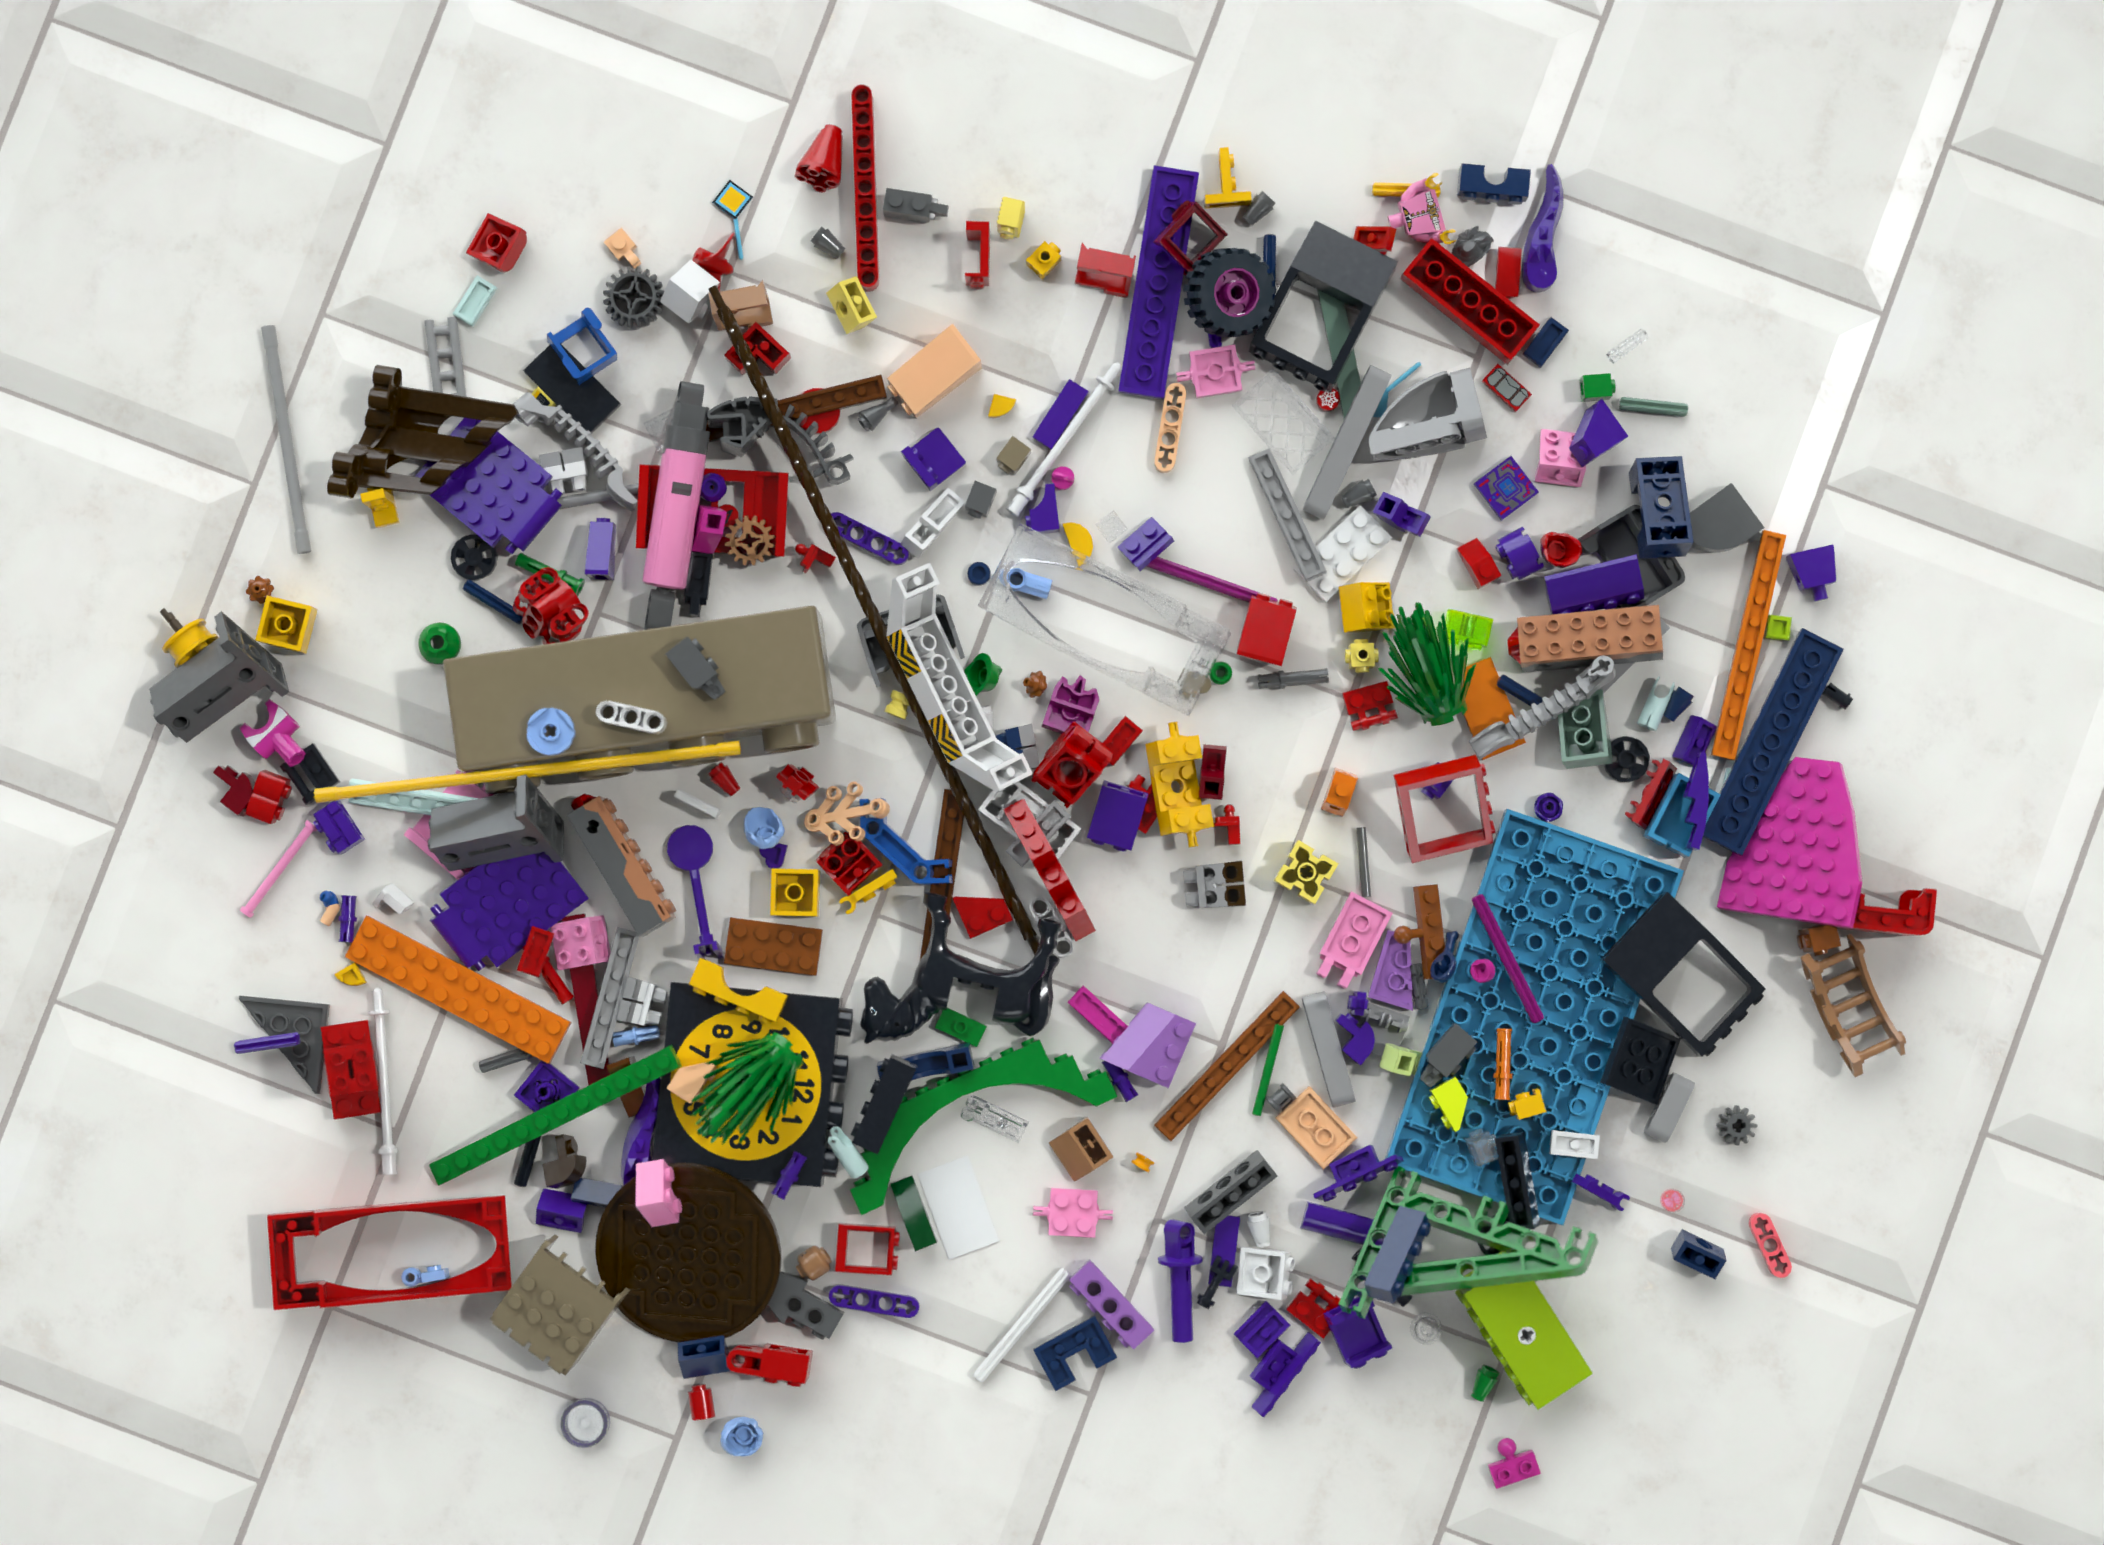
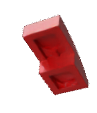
M1498 247L1495 289L1504 296L1518 297L1521 248Z

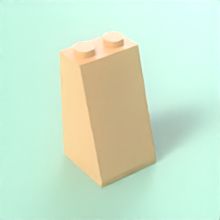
M951 324L887 378L889 382L887 388L894 397L899 395L904 402L901 406L909 416L913 414L917 418L981 370V360L957 328Z

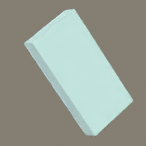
M477 275L456 307L453 315L474 327L498 288Z

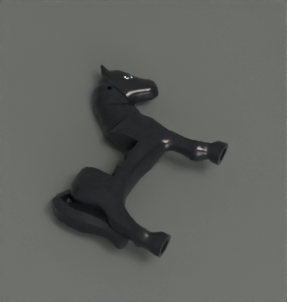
M924 892L923 903L931 913L932 929L927 952L921 958L915 970L911 986L898 999L891 993L886 982L879 977L869 979L864 985L865 1008L862 1013L860 1026L867 1034L864 1040L866 1044L875 1039L896 1041L902 1037L911 1036L928 1022L934 1014H937L940 1010H947L954 977L958 978L957 982L971 985L972 981L981 983L980 987L994 990V987H999L992 1021L1013 1025L1025 1035L1034 1036L1044 1029L1051 1015L1053 1003L1052 974L1060 962L1059 957L1053 955V951L1057 947V934L1060 931L1061 923L1039 918L1037 927L1040 931L1041 939L1033 959L1019 969L1005 970L993 968L949 950L946 944V934L951 924V917L944 908L947 904V897ZM1029 1017V1022L1023 1023Z

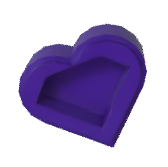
M778 843L773 848H759V852L762 857L766 858L765 862L769 868L779 869L784 863L788 845Z

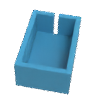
M1677 773L1674 774L1643 837L1660 846L1667 844L1666 849L1685 858L1689 857L1692 849L1686 848L1693 825L1684 823L1691 800L1683 798L1689 778ZM1709 789L1706 823L1721 795Z

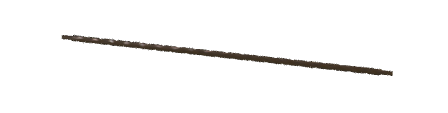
M714 285L708 290L718 310L716 312L725 326L731 343L740 357L754 389L757 391L760 402L774 426L780 443L788 455L802 487L806 491L808 500L822 524L828 541L838 556L839 563L854 589L856 598L865 616L870 621L871 628L880 647L886 654L888 663L902 687L904 696L913 714L918 719L919 726L928 745L934 752L936 761L950 785L953 796L961 812L966 817L967 824L982 850L984 859L998 883L1001 894L1009 910L1014 915L1015 922L1024 940L1028 941L1035 956L1039 947L1036 939L1037 933L1033 929L1030 919L1016 895L1013 884L999 860L989 835L984 830L982 821L968 797L966 788L956 768L947 762L886 637V625L871 599L869 590L855 566L846 543L839 534L838 527L823 501L821 492L812 474L807 469L806 462L797 443L791 436L790 429L780 409L775 404L773 394L764 376L759 371L758 364L750 347L743 338L741 329L731 309L726 306L717 286Z

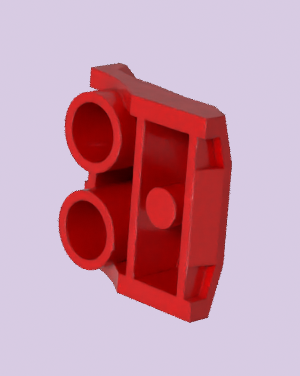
M846 831L843 833L844 841L841 845L836 846L831 843L815 861L849 897L869 875L883 864L861 841H855L850 838L849 832Z

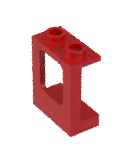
M966 221L967 240H981L980 273H965L966 286H970L971 289H984V286H989L990 222Z

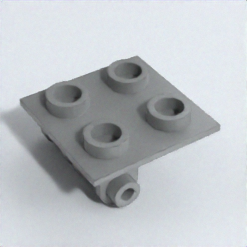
M1368 1003V1009H1364V1016L1360 1017L1358 1027L1364 1021L1368 1022L1372 1027L1375 1035V1044L1371 1053L1382 1056L1386 1043L1400 1047L1404 1033L1409 1025L1410 1016Z

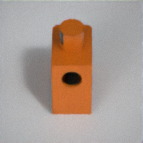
M1334 768L1321 810L1343 817L1358 780L1357 775Z

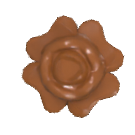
M256 576L255 580L250 579L248 581L249 586L246 589V594L250 595V601H257L263 604L266 596H271L274 586L270 585V579Z
M1042 671L1031 672L1030 678L1026 677L1023 681V685L1027 687L1026 693L1029 694L1030 698L1040 697L1047 688L1046 676L1043 675Z

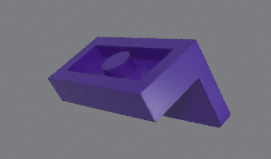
M544 1188L536 1208L535 1224L581 1233L584 1226V1214L587 1204L571 1201V1193Z

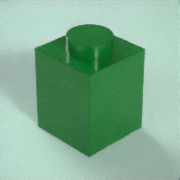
M1611 373L1583 375L1579 379L1581 402L1599 401L1600 399L1609 400L1613 396L1612 393L1616 391L1615 380L1611 379Z

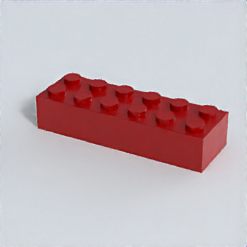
M1433 238L1428 241L1400 277L1404 283L1507 365L1540 326L1538 322Z

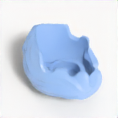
M764 807L752 808L744 819V832L748 842L761 849L773 848L784 835L785 829L782 821L772 809Z
M734 1418L725 1424L721 1432V1446L730 1455L741 1457L752 1455L761 1447L763 1431L758 1426V1422L753 1418Z

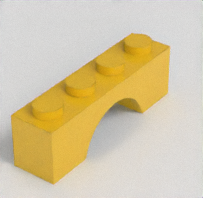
M703 958L699 959L689 982V985L694 986L692 991L704 996L707 992L715 995V1001L724 1005L731 1002L737 1005L736 1010L749 1015L750 1011L759 1015L757 1019L771 1024V1021H778L788 999V995L768 986H765L760 992L751 996L739 995L728 987L724 978V967Z

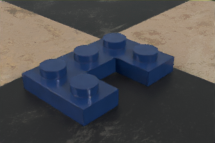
M1095 1315L1033 1349L1055 1392L1076 1381L1065 1360L1068 1357L1086 1348L1097 1369L1117 1358Z

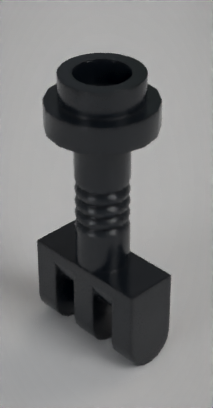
M1219 1255L1216 1256L1210 1267V1270L1215 1272V1275L1204 1295L1199 1293L1197 1296V1303L1206 1309L1214 1306L1215 1302L1212 1298L1223 1278L1231 1281L1238 1268L1234 1264L1229 1272L1226 1271L1230 1263L1228 1260H1225L1221 1267L1217 1266L1222 1258Z

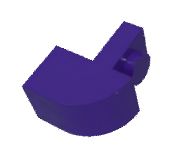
M1386 492L1382 493L1373 510V513L1385 523L1404 533L1406 531L1418 537H1421L1431 518L1429 514L1408 506L1402 499Z
M1340 1013L1334 1021L1352 1035L1343 1046L1342 1051L1358 1065H1361L1374 1048L1375 1035L1373 1029L1366 1021L1358 1027L1357 1023L1359 1021L1349 1013L1346 1016Z

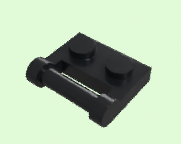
M314 743L303 749L305 756L299 765L316 789L334 787L341 782ZM286 762L280 766L281 770L290 777L302 795L304 804L308 805L315 801L314 790L310 792L295 770V765L290 767Z

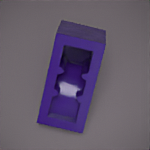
M1054 483L1045 484V493L1042 501L1036 508L1029 509L1030 515L1025 516L1027 530L1031 529L1032 535L1060 532Z

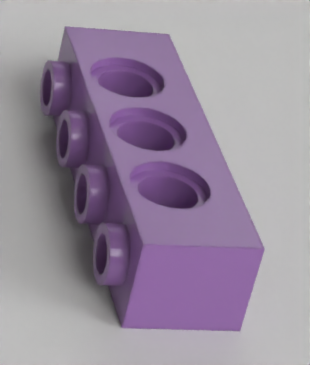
M1090 1259L1069 1278L1072 1283L1069 1287L1078 1296L1084 1295L1088 1300L1085 1304L1094 1314L1098 1311L1104 1317L1101 1321L1110 1331L1114 1328L1120 1334L1118 1340L1126 1348L1131 1346L1134 1350L1154 1331L1150 1323ZM1092 1282H1096L1101 1286L1100 1292L1096 1295H1092L1087 1291L1088 1285ZM1114 1300L1117 1307L1114 1311L1107 1312L1103 1308L1104 1302ZM1123 1317L1132 1319L1133 1324L1129 1329L1120 1327L1119 1322Z

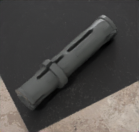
M1328 669L1286 673L1278 671L1275 674H1258L1259 681H1267L1258 682L1259 689L1272 687L1285 689V686L1329 683V677L1324 676L1329 675Z

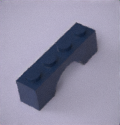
M970 1042L900 1057L917 1065L912 1080L931 1075L954 1074L974 1069ZM879 1061L877 1064L879 1079H881L883 1072L879 1071L883 1061Z

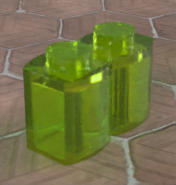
M1447 609L1445 621L1449 644H1451V630H1454L1455 645H1459V642L1465 643V640L1469 638L1468 648L1481 651L1482 647L1486 648L1488 646L1493 623L1492 618Z

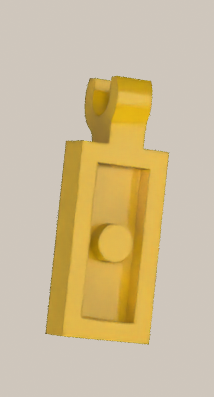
M891 869L855 891L849 897L841 898L839 903L842 904L845 901H849L851 908L846 911V914H851L855 911L857 902L863 900L866 903L876 896L875 891L883 888L885 891L896 884L895 879L898 876L894 869Z

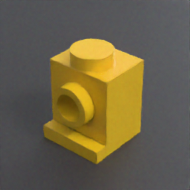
M1044 241L1026 259V265L1043 280L1062 260V256L1059 254L1061 250L1053 242L1048 244ZM1047 253L1050 258L1042 260L1041 255Z
M1533 1089L1532 1095H1530L1529 1091L1515 1095V1100L1507 1102L1511 1116L1515 1115V1118L1520 1120L1545 1113L1546 1110L1540 1089Z

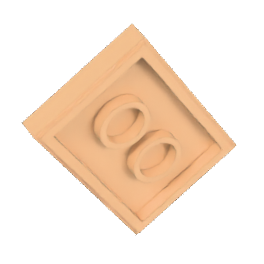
M1310 1086L1275 1117L1323 1170L1357 1139L1356 1135Z

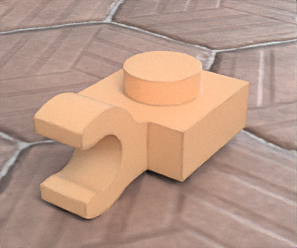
M622 228L604 241V244L618 261L625 257L634 269L642 264L633 253V250L637 248L636 244Z

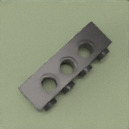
M1256 1150L1184 1208L1193 1222L1205 1234L1278 1176L1261 1153Z

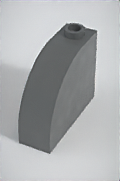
M1732 483L1690 512L1694 541L1691 547L1704 552H1725L1736 548L1747 540L1749 543H1752L1762 536L1759 531L1765 528Z

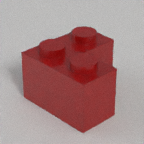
M757 322L743 334V338L749 345L756 362L760 359L775 375L791 359L790 353ZM732 346L724 356L733 367L744 375L746 371L742 361L736 353L734 346Z

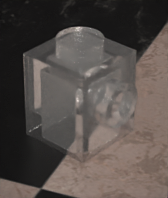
M1482 1128L1469 1133L1470 1137L1466 1138L1465 1142L1475 1166L1478 1167L1498 1159L1495 1143L1496 1137L1494 1134L1490 1135L1489 1131L1483 1132Z

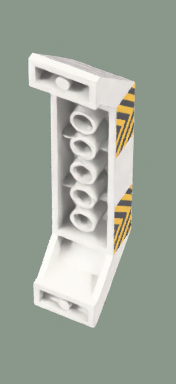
M927 563L892 579L886 637L947 762L993 791L998 792L1033 773L1023 753L1018 754L996 739L935 614L937 585L940 583L931 564Z

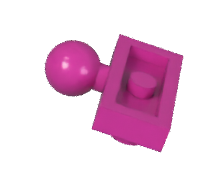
M1510 1438L1501 1439L1497 1446L1498 1452L1506 1459L1488 1464L1496 1489L1541 1474L1533 1450L1514 1455L1516 1444Z

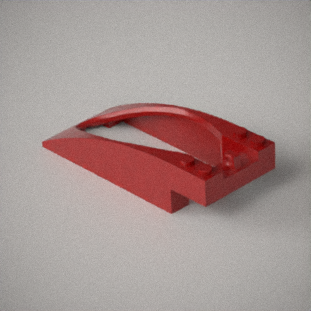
M505 1195L342 1207L267 1215L273 1310L315 1306L327 1308L508 1291L512 1287ZM416 1211L451 1216L484 1227L491 1232L497 1243L493 1255L481 1265L449 1279L419 1287L396 1290H370L342 1286L325 1280L297 1282L294 1237L315 1235L316 1237L323 1231L336 1225L373 1214Z

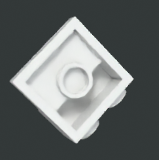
M1241 1247L1237 1294L1277 1300L1287 1299V1295H1291L1293 1287L1292 1281H1289V1272H1292L1295 1266V1260L1291 1257V1252Z

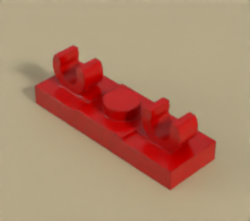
M1665 759L1661 763L1658 760H1652V763L1658 766V769L1653 773L1650 771L1646 772L1652 779L1643 789L1641 803L1631 801L1630 804L1636 807V811L1632 814L1625 812V815L1633 823L1646 830L1677 770L1670 761Z

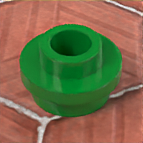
M1216 662L1209 670V677L1215 684H1226L1232 677V669L1226 662ZM1218 669L1224 670L1225 676L1222 678L1218 677L1216 671Z

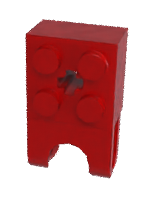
M769 1343L764 1348L742 1344L735 1346L726 1358V1364L728 1369L735 1373L764 1377L763 1381L770 1383L784 1380L787 1381L789 1386L801 1387V1384H806L809 1379L813 1350ZM736 1355L743 1356L745 1362H739L736 1359Z

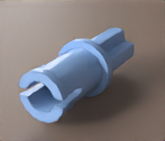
M657 1025L643 1028L633 1027L631 1030L613 1032V1037H615L613 1038V1043L615 1047L633 1043L639 1045V1042L659 1039L660 1030Z

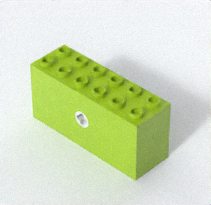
M1474 1270L1466 1274L1464 1277L1471 1276ZM1535 1281L1458 1289L1455 1291L1456 1296L1466 1307L1470 1318L1480 1329L1479 1332L1491 1346L1493 1354L1501 1362L1504 1371L1516 1385L1515 1388L1528 1406L1533 1404L1539 1410L1593 1374Z

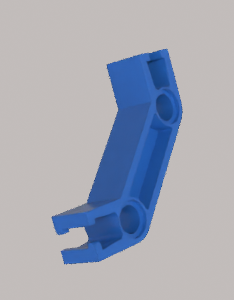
M859 799L860 806L870 804L869 799ZM869 815L860 816V827L865 831V838L913 882L921 885L953 884L952 874L945 876V878H933V867L945 865V868L952 867V860H926L887 824V816L882 819L869 818ZM873 822H877L879 831L871 835L869 826ZM924 866L927 869V875L925 878L919 879L916 872L919 867Z

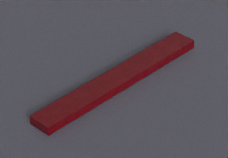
M586 913L566 916L562 919V922L586 918ZM594 964L570 968L583 1050L599 995ZM608 1054L604 1069L585 1065L588 1086L610 1075L606 1066L610 1064Z

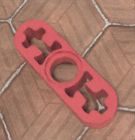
M1763 1213L1753 1214L1749 1219V1227L1770 1273L1779 1278L1788 1276L1792 1270V1265L1770 1217ZM1757 1218L1766 1220V1223L1763 1224L1765 1232L1771 1230L1772 1234H1766L1759 1238V1235H1763L1761 1228L1755 1227V1224L1758 1223ZM1769 1238L1776 1241V1248L1772 1252H1767L1764 1248V1242ZM1781 1252V1256H1777L1779 1262L1786 1265L1783 1267L1782 1273L1774 1269L1777 1266V1262L1774 1258L1769 1259V1256H1775Z

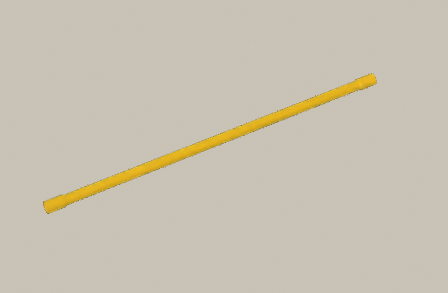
M730 741L714 745L346 787L318 788L314 790V797L316 803L345 798L517 779V776L527 775L530 778L714 756L741 755L740 741Z

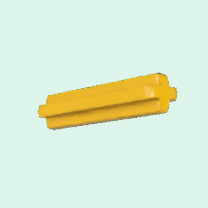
M1375 182L1372 185V194L1374 196L1401 197L1412 183ZM1440 186L1435 189L1437 198L1440 196Z

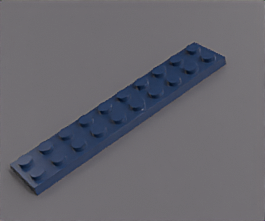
M1804 628L1800 629L1719 792L1721 795L1706 823L1703 834L1704 838L1740 856L1743 855L1844 650L1843 648Z

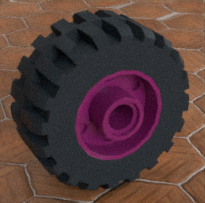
M1222 248L1205 253L1201 256L1202 260H1196L1193 263L1192 268H1194V271H1188L1186 279L1189 282L1183 287V292H1187V298L1183 299L1184 304L1190 307V310L1187 311L1190 318H1196L1194 323L1199 328H1204V332L1219 337H1240L1241 335L1251 334L1253 329H1259L1263 326V318L1268 320L1271 312L1268 310L1275 305L1272 295L1276 294V287H1272L1271 281L1275 280L1273 273L1267 272L1269 266L1266 262H1260V256L1250 253L1246 249Z

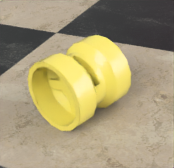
M892 690L890 695L892 701L886 705L884 712L906 720L908 715L907 706L909 704L904 693Z

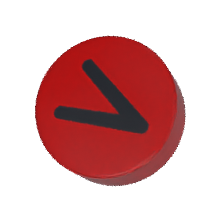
M730 504L720 506L719 508L727 512L724 528H729V525L735 526V520L739 519L737 509Z

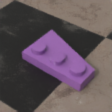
M1387 930L1367 997L1413 1011L1410 969L1411 941L1407 944H1399L1394 939V932Z

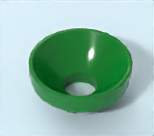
M438 622L423 629L419 637L418 646L422 656L427 661L443 665L445 659L457 657L461 649V638L454 627ZM437 635L442 636L444 645L439 649H434L431 646V639Z

